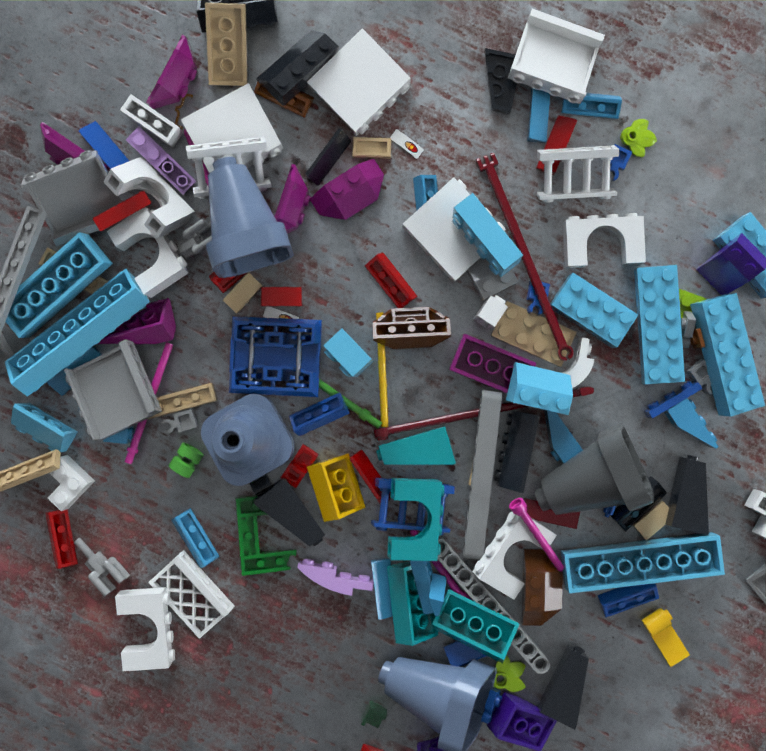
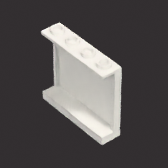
M532 9L508 78L516 83L531 86L535 90H542L552 96L567 99L571 103L581 104L586 96V87L598 49L605 35Z
M362 28L307 81L308 88L313 93H316L357 136L359 133L362 135L369 128L368 124L373 120L377 121L382 116V111L386 107L390 108L396 102V97L400 93L403 95L409 90L411 78Z
M249 83L181 119L194 145L264 137L267 150H262L263 152H261L262 163L264 162L263 159L269 156L275 157L283 149ZM243 152V155H241L242 164L249 168L254 165L253 153ZM231 154L224 155L222 158L234 156H232ZM212 156L204 157L203 162L209 173L214 171V158Z
M454 177L409 217L402 226L453 283L481 258L477 253V247L474 244L471 245L464 237L465 232L462 229H457L452 222L454 207L470 195L466 190V185L460 179L457 181ZM497 222L505 232V227L500 222Z

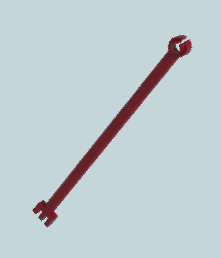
M490 153L492 161H489L487 155L483 156L485 164H482L481 159L477 158L476 163L479 171H486L514 242L523 254V264L557 344V356L562 361L570 360L574 355L573 348L566 343L494 167L498 166L499 163L495 153ZM563 350L568 352L567 358L562 356L561 352Z
M586 386L572 389L573 397L593 394L594 388ZM513 402L501 404L500 412L529 406ZM479 409L373 430L375 438L377 437V441L389 439L388 435L478 417Z

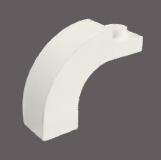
M578 338L575 361L568 370L562 372L571 376L572 388L584 381L594 363V359L587 358L592 348L588 338Z

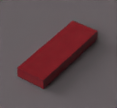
M523 498L527 505V513L532 519L577 529L580 512L556 515L552 509L543 511L537 500Z

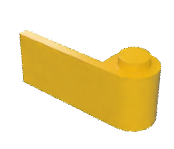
M659 608L641 621L669 666L672 667L690 656L672 627L671 620L673 618L667 609L663 611L662 608Z

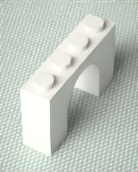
M143 157L111 168L104 180V183L116 196L137 189L151 194L159 202L161 208L152 211L144 223L157 239L187 224L195 212Z
M144 207L109 229L107 233L114 245L122 251L127 250L142 239H156L159 245L157 261L152 267L134 278L142 293L152 298L189 272L186 268L188 265L182 256L179 257L176 252L178 250L176 244L167 237L169 233L157 239L144 225L151 212L154 211V209L150 210Z
M637 213L625 214V217H618V214L606 215V218H599V215L587 216V219L571 216L563 222L565 268H583L588 265L587 240L590 233L596 229H608L617 235L621 244L622 265H641L646 262L644 216H637Z
M510 512L507 520L497 531L494 540L487 546L484 555L475 564L472 572L481 581L515 600L525 583L505 569L504 556L506 551L512 544L523 540L530 541L540 548L542 547L522 518ZM532 519L548 544L551 545L557 535Z
M166 587L120 590L115 596L117 615H145L153 620L158 631L157 639L152 643L125 646L121 652L123 671L169 668L175 660V650L172 649L171 642H173V631H170L172 615L171 612H168L170 595L166 593Z

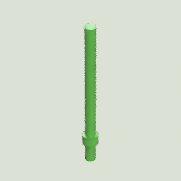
M319 379V388L330 396L339 393ZM342 395L347 408L359 415L358 418L364 422L366 420L377 429L380 427L382 422L372 416L370 411L365 408L362 409Z

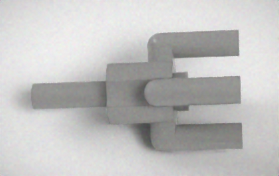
M203 218L183 231L185 238L177 243L178 250L176 252L179 257L184 256L186 259H189L195 254L200 253L203 256L208 254L206 244L212 241V236L204 240L201 235L211 229V220L206 222Z
M81 538L74 542L88 558L85 563L91 571L88 579L104 597L116 588L106 577L109 573L119 584L130 576L115 557L107 559L101 551L94 554Z

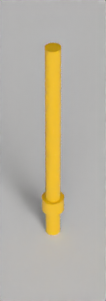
M384 312L376 313V319L382 316ZM377 343L381 427H389L385 346Z

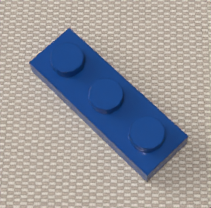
M691 381L680 386L681 389L677 392L671 391L665 394V399L660 402L656 400L647 405L648 409L644 411L647 418L653 419L702 389L699 382Z

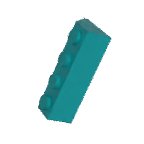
M410 561L387 566L396 643L413 646L438 636V631L432 629V623L435 619L434 613H423Z
M448 589L440 614L435 616L432 623V629L503 664L520 623Z

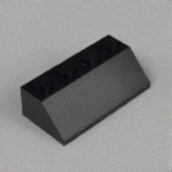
M197 0L196 11L202 33L206 32L205 3L246 4V28H252L259 24L272 25L274 22H278L276 0Z
M311 30L258 76L256 80L284 106L308 85L307 81L338 52L339 46L326 33Z
M512 410L511 414L508 413L506 418L508 430L503 433L502 437L504 449L499 452L498 462H501L499 470L496 469L494 481H497V486L524 493L540 416Z

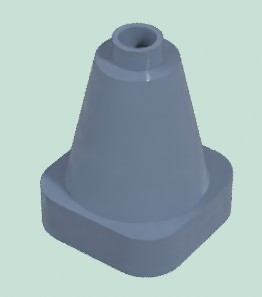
M225 157L216 160L213 163L214 171L208 175L212 241L206 244V249L212 270L219 278H228L275 265L292 258L294 254L283 222H277L246 165L237 164L235 157Z
M250 394L209 416L201 428V437L224 480L231 485L243 486L254 482L286 464L295 452L294 439L271 399L263 395ZM232 434L237 435L239 438V443L235 447L230 446L227 442L228 437Z
M398 657L394 663L387 660L383 664L378 682L385 685L384 693L440 735L438 740L439 749L443 751H468L483 724L481 718L485 710L484 707L489 691L494 685L497 668L473 659L465 668Z

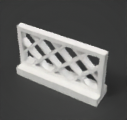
M184 550L148 582L153 588H161L156 580L158 578H167V593L170 595V592H179V601H173L170 598L169 606L199 639L235 607ZM173 564L180 569V575H171V566ZM171 579H180V589L171 588ZM184 580L191 581L193 590L183 589ZM183 593L193 594L192 603L183 602ZM196 594H202L206 598L205 604L196 603ZM183 606L192 607V615H186L183 612ZM196 607L205 608V617L196 616ZM209 608L216 609L220 615L217 618L209 617ZM196 620L205 621L204 630H199L196 626Z

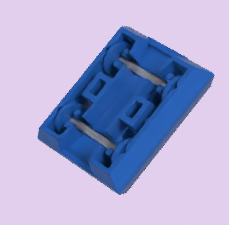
M232 316L229 393L318 397L322 320ZM265 326L274 327L273 332H255L264 331ZM278 327H290L289 332H297L298 334L278 332ZM253 380H269L271 381V387L258 386L262 385V381ZM276 381L295 382L286 383V386L292 387H276Z

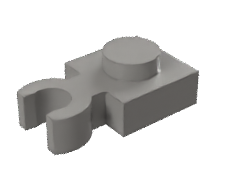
M684 311L683 318H681L683 348H689L690 337L693 336L696 323L693 313Z
M700 359L687 370V373L694 382H699L701 386L703 385V391L706 394L711 395V383L705 359Z
M193 409L173 414L175 420L165 419L162 421V424L169 423L171 425L169 430L164 431L165 434L174 432L176 428H178L180 433L199 427Z

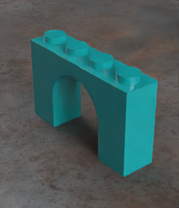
M391 479L390 497L393 500L421 502L427 511V523L424 529L415 536H388L387 557L390 560L437 561L438 555L441 553V545L438 541L439 536L442 534L440 516L443 515L441 497L444 496V485H442L441 481L437 479Z

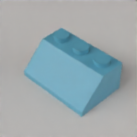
M517 362L514 363L506 397L507 401L569 415L573 399L570 375Z
M18 403L13 406L11 424L16 426L15 429L17 431L30 434L34 441L41 444L45 443L51 451L57 449L60 452H66L78 431L31 403Z

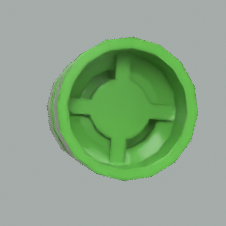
M183 442L177 451L178 456H174L168 466L179 475L190 478L195 471L194 465L200 463L204 454L194 446Z

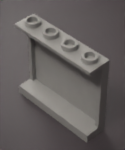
M90 150L85 151L79 155L80 157L64 159L59 165L46 166L41 172H31L23 178L21 187L27 188L38 209L47 212L45 221L53 233V242L56 246L69 242L79 232L90 234L98 231L99 229L94 223L93 217L123 202L121 196H116L104 183L108 171L97 150L92 152Z
M125 339L119 342V347L74 369H64L66 382L73 391V399L79 405L80 416L88 427L87 433L94 441H102L162 412L132 341Z

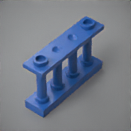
M376 478L375 486L382 491L379 520H371V524L376 527V530L387 531V528L422 531L426 525L424 524L426 508L421 502L418 503L416 523L405 522L408 501H400L398 522L386 521L389 492H391V479ZM442 484L444 485V496L441 497V504L443 505V515L440 516V524L442 525L441 535H444V532L450 533V528L443 526L445 499L448 497V494H454L455 486L451 484Z

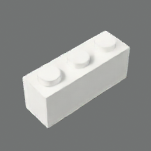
M130 94L120 109L125 116L172 148H174L184 133L177 125L132 94Z
M497 295L495 297L490 296L485 300L473 320L488 330L495 327L508 307L505 305L506 301Z

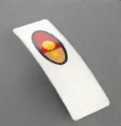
M397 129L390 137L392 141L416 159L424 151L417 143Z
M266 307L263 314L265 318L299 319L295 315L272 307Z

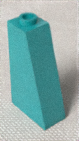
M445 426L380 444L379 449L376 450L379 461L383 460L384 465L456 464Z

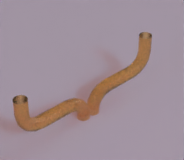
M186 94L185 97L182 98L181 104L175 107V111L177 112L175 125H177L180 129H183V126L178 125V120L180 117V111L178 109L182 108L186 97L193 98L192 94Z

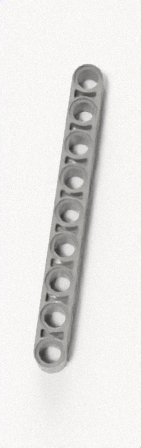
M481 391L463 559L480 561L484 555L502 392Z
M439 536L438 542L444 543V548L437 559L474 602L484 606L487 601L491 600L494 602V606L489 609L516 621L484 583L472 572L471 568L446 539ZM449 557L457 558L456 563L453 565H449L446 562ZM467 571L469 572V577L461 579L459 578L460 573ZM480 586L482 590L480 593L474 594L472 592L473 587ZM519 625V634L513 639V647L536 673H546L550 668L546 655ZM525 645H532L529 651H523ZM539 659H543V660H544L543 665H541V666H536V665H535V663H536L537 660H539Z

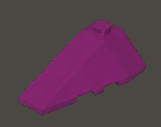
M165 298L147 304L146 309L136 312L128 321L118 326L114 332L109 333L98 344H119V342L125 339L132 341L134 344H159L173 340L176 324L170 299Z

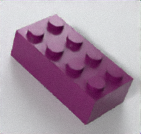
M463 334L448 370L507 394L514 363L517 362L535 367L536 362Z

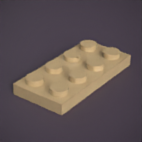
M205 3L209 85L244 86L248 84L246 4Z
M506 301L505 305L508 307L495 325L491 336L561 367L564 361L560 360L557 356L558 347L546 318L538 316L533 312L529 314L526 309ZM559 324L567 345L571 346L577 332ZM563 350L561 354L563 357H566L568 352Z

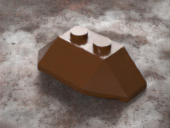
M431 307L393 308L372 322L373 341L391 349L430 348L451 337L450 318Z
M523 548V582L525 584L522 587V625L542 626L562 610L563 571L556 569L543 549Z

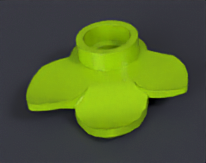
M646 119L635 120L620 135L621 142L629 146L632 154L637 157H644L645 148L653 146L657 142L655 134L647 130L649 121Z
M506 655L503 664L498 661L496 662L497 672L493 686L498 689L506 688L509 692L523 690L526 686L519 677L523 674L526 665L519 661L510 662L509 657ZM498 676H503L502 681H497L496 679Z

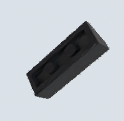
M338 128L305 173L307 179L317 186L321 184L351 143V139L341 128Z
M651 476L648 479L654 492V503L631 512L626 505H620L615 508L614 514L610 515L625 532L667 494L661 484Z

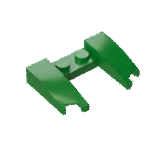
M258 495L235 497L242 576L290 570L291 567L287 566L290 555L296 556L297 554L296 549L260 552L257 516L268 514L252 502Z

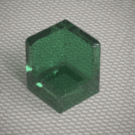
M370 700L361 717V725L365 726L367 722L379 728L382 720H385L387 717V709Z

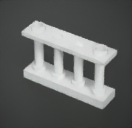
M264 137L186 146L187 157L195 162L198 187H193L194 197L200 199L209 197V188L206 186L202 160L204 157L211 156L215 162L224 155L231 154L236 158L237 164H242L241 155H243V152L253 153L256 180L254 181L260 191H265L267 188L272 187L270 179L264 178L261 152H263L262 150H267Z
M613 145L537 150V158L544 164V192H537V197L542 202L549 203L553 202L554 199L585 197L610 199L611 196H617V191L614 188H610V162L613 160V157H619V148ZM593 158H601L603 160L602 188L590 189L591 161H593ZM574 159H581L583 161L582 190H571V170ZM554 160H562L564 163L563 191H552V163H554Z

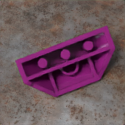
M183 34L146 101L152 109L179 102L187 94L190 81H193L197 75V66L190 43Z
M41 122L40 128L46 153L51 155L49 158L51 161L59 165L64 159H74L80 157L79 155L85 152L79 146ZM104 164L107 171L109 172L110 168Z
M374 159L362 162L325 184L311 197L310 201L320 216L347 220L378 200L384 174Z
M291 164L275 213L277 222L284 223L287 234L298 229L299 224H303L305 218L303 210L305 206L308 207L311 199L309 191L295 164Z

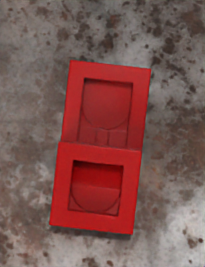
M261 287V307L302 306V287Z
M303 444L280 478H285L291 486L297 488L308 472L307 467L314 463L319 454Z

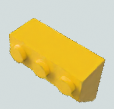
M349 453L307 467L324 522L338 520L366 508L352 462L349 460Z

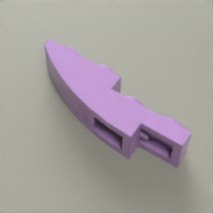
M138 126L126 139L133 148L183 195L196 182L141 127Z
M305 558L298 563V569L304 575L329 590L352 596L353 588L368 591L373 589V579H370V576L359 575V577L351 576V573L348 572L336 574L337 566H333L334 563L323 561L320 564L314 563L315 560Z

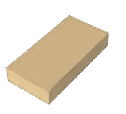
M353 137V158L391 159V138Z
M248 272L223 301L238 314L263 285Z
M660 501L633 525L645 540H648L666 525L669 507L664 501Z

